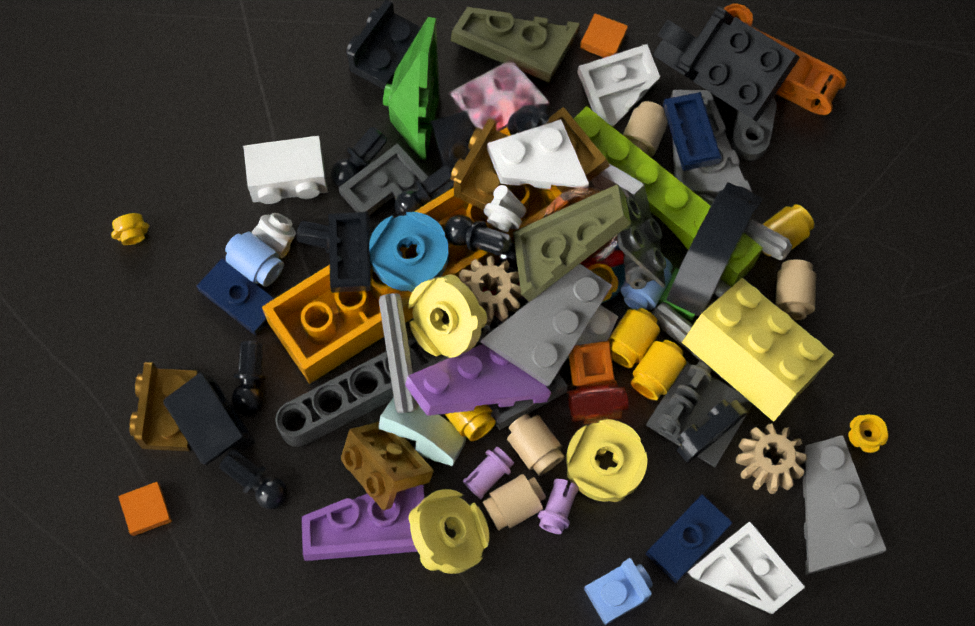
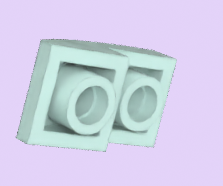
M393 397L380 416V430L416 441L415 450L421 456L435 462L453 466L466 443L467 437L461 436L450 422L440 415L427 416L419 404L417 410L413 412L398 413Z

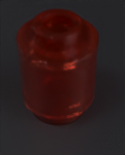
M616 380L580 385L575 390H568L569 409L573 422L582 421L584 425L597 423L599 420H617L622 418V411L628 410L626 389L624 386L618 387Z

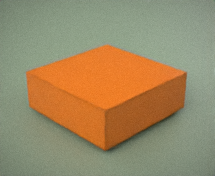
M594 14L581 41L580 49L603 58L618 53L626 36L628 26Z
M609 341L574 345L569 353L573 386L614 380Z
M158 482L118 496L129 532L132 536L172 522L161 486Z

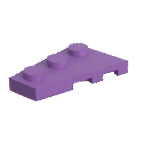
M484 344L474 347L457 357L448 358L408 375L405 383L406 388L427 416L474 411L478 405L498 403L499 408L514 406L515 401L532 399L533 403L547 402L551 395L546 385Z
M424 484L397 492L392 508L384 511L372 497L365 494L352 500L346 498L302 516L304 560L312 561L417 551L411 535L409 514L425 498Z

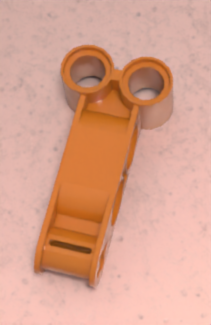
M730 4L724 8L734 18L736 17L752 27L753 14L746 6ZM758 30L800 57L776 94L813 113L828 115L833 109L832 101L838 90L843 89L847 84L845 75L838 69ZM832 75V80L830 82L827 81L828 77ZM824 86L827 87L824 94H821V91L824 88ZM817 99H819L820 102H819V104L816 106V105H815V102H816Z

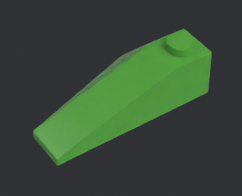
M428 17L395 70L393 83L386 84L383 96V106H388L391 123L418 159L421 160L427 159L433 131L430 121L436 117L440 98L436 18Z

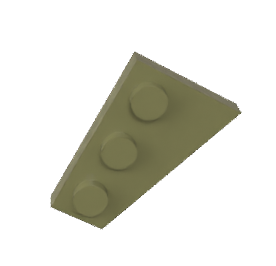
M467 7L452 30L451 41L550 83L577 36L580 23L567 21V26L550 24L548 23V18L534 17V21L515 19L511 13Z
M618 184L513 232L521 295L530 302L631 224L626 195Z

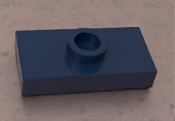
M701 92L664 99L663 107L682 170L687 171L720 164V151Z
M223 258L196 286L199 292L255 336L268 324L262 306L274 298L233 268Z
M701 495L646 552V555L676 583L733 522L704 495Z

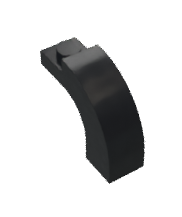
M727 182L724 189L718 193L678 271L666 301L697 316H700L707 309L740 240L756 214L763 198L753 194L747 188Z

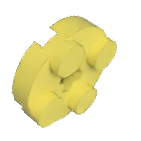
M452 274L424 281L414 289L409 299L408 309L413 307L414 320L409 322L412 334L419 345L434 356L445 355L449 356L448 358H454L468 352L477 344L481 335V329L487 323L486 311L479 305L473 292L457 276ZM441 308L447 312L450 323L444 324L441 319L444 314Z
M610 419L599 420V423H593L580 428L572 437L566 454L567 475L570 482L577 485L579 491L585 496L603 502H618L634 492L643 480L648 463L647 454L637 432L622 422ZM606 451H610L614 454L612 460L618 463L615 468L608 467L607 470H603L599 467L600 462L595 460V456L597 454L604 456Z
M442 489L433 492L424 498L409 514L414 545L420 554L423 566L430 571L440 570L448 574L462 573L478 564L483 558L481 557L483 549L488 547L489 528L482 511L475 503L469 505L465 500L461 499L460 497L463 494L455 490ZM445 523L449 529L455 530L456 536L450 538L446 534L444 529Z

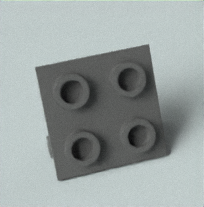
M626 197L631 224L617 234L618 247L625 254L623 259L626 282L633 289H642L646 286L647 282L655 280L663 288L666 286L664 276L666 261L660 247V239H662L660 226L655 219L648 218L640 211L638 204L632 197Z
M686 361L685 367L667 394L662 398L646 426L680 446L681 443L677 440L678 437L696 423L700 428L711 418L707 414L722 400L726 399L731 403L737 399L748 412L753 403L738 391L710 375L712 368L706 363L699 361L695 366ZM746 415L732 429L701 453L698 458L716 467Z

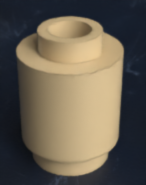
M642 102L639 107L633 110L623 133V136L649 157L655 155L668 125L664 108L654 102Z
M788 260L781 264V270L777 272L775 305L787 313L793 320L805 319L808 314L815 311L816 273L813 271V265L808 261Z
M525 414L509 426L512 433L507 437V440L529 470L534 469L541 476L564 459L565 456L560 451L562 445L539 415L531 418L528 414Z
M524 474L489 493L491 497L483 501V504L498 530L506 526L511 529L543 510L540 501L546 499V496L535 477L527 480Z

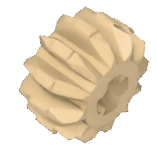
M492 255L487 258L486 266H483L477 259H474L471 262V271L463 269L459 275V279L468 286L475 295L479 305L486 311L487 326L492 324L493 315H496L500 321L505 322L509 316L508 311H518L520 303L517 299L522 297L520 285H517L519 273H507L510 265L507 260L502 262L499 267L494 266L495 260ZM486 286L490 291L496 289V295H492L490 291L482 292L483 287Z
M772 423L767 424L764 433L755 427L749 433L750 439L743 438L739 447L743 453L738 454L736 463L747 466L741 472V478L748 479L751 476L756 478L752 486L754 490H759L763 483H766L769 493L775 494L779 485L785 490H789L794 485L793 479H800L803 476L804 470L799 465L807 460V455L796 451L802 444L801 439H794L791 442L787 439L790 434L789 427H785L780 434H776V429ZM767 452L771 453L772 459L779 460L776 465H772L770 458H764Z

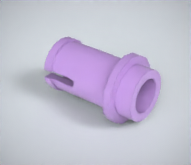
M498 447L493 451L487 450L485 452L487 457L463 480V483L480 499L484 497V494L504 473L507 475L511 473L509 468L514 462Z
M564 479L554 480L545 510L540 511L538 515L541 520L539 526L554 534H562L563 530L569 527L570 522L567 518L575 495L579 490L578 486L574 483H571L570 487L567 488L568 481Z

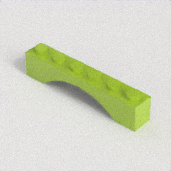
M586 106L574 118L576 123L604 155L609 164L644 184L650 211L689 250L711 206ZM744 233L722 280L732 287L741 278H744L755 266L763 247Z

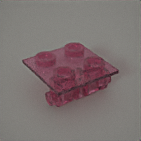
M512 60L448 93L450 98L459 107L456 112L468 110L471 123L475 128L480 127L483 129L488 118L497 121V131L508 127L510 116L525 105H534L536 107L540 103L546 106L549 105V101Z

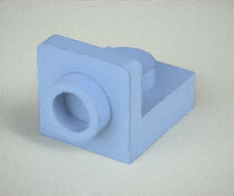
M631 558L622 562L620 567L585 586L584 590L602 621L607 625L648 601L652 595L649 588L653 584L641 564L635 566Z

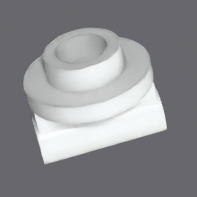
M498 186L494 190L493 201L486 204L483 210L485 215L489 217L487 222L492 227L503 232H508L509 229H519L522 223L520 218L525 215L526 207L506 186Z
M272 213L271 216L263 215L259 224L253 229L252 234L275 250L280 258H283L290 250V244L296 235V231L292 227L290 219L279 213Z

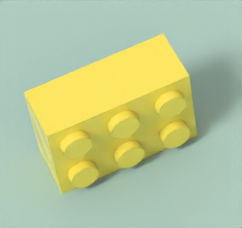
M743 278L699 316L682 341L687 348L772 421H775L807 388L834 356L818 339L810 335L791 319L787 313L779 309L761 294L757 288Z

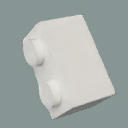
M319 136L243 146L247 185L253 203L273 204L283 198L291 197L310 199L318 196L320 193L328 192L323 151Z

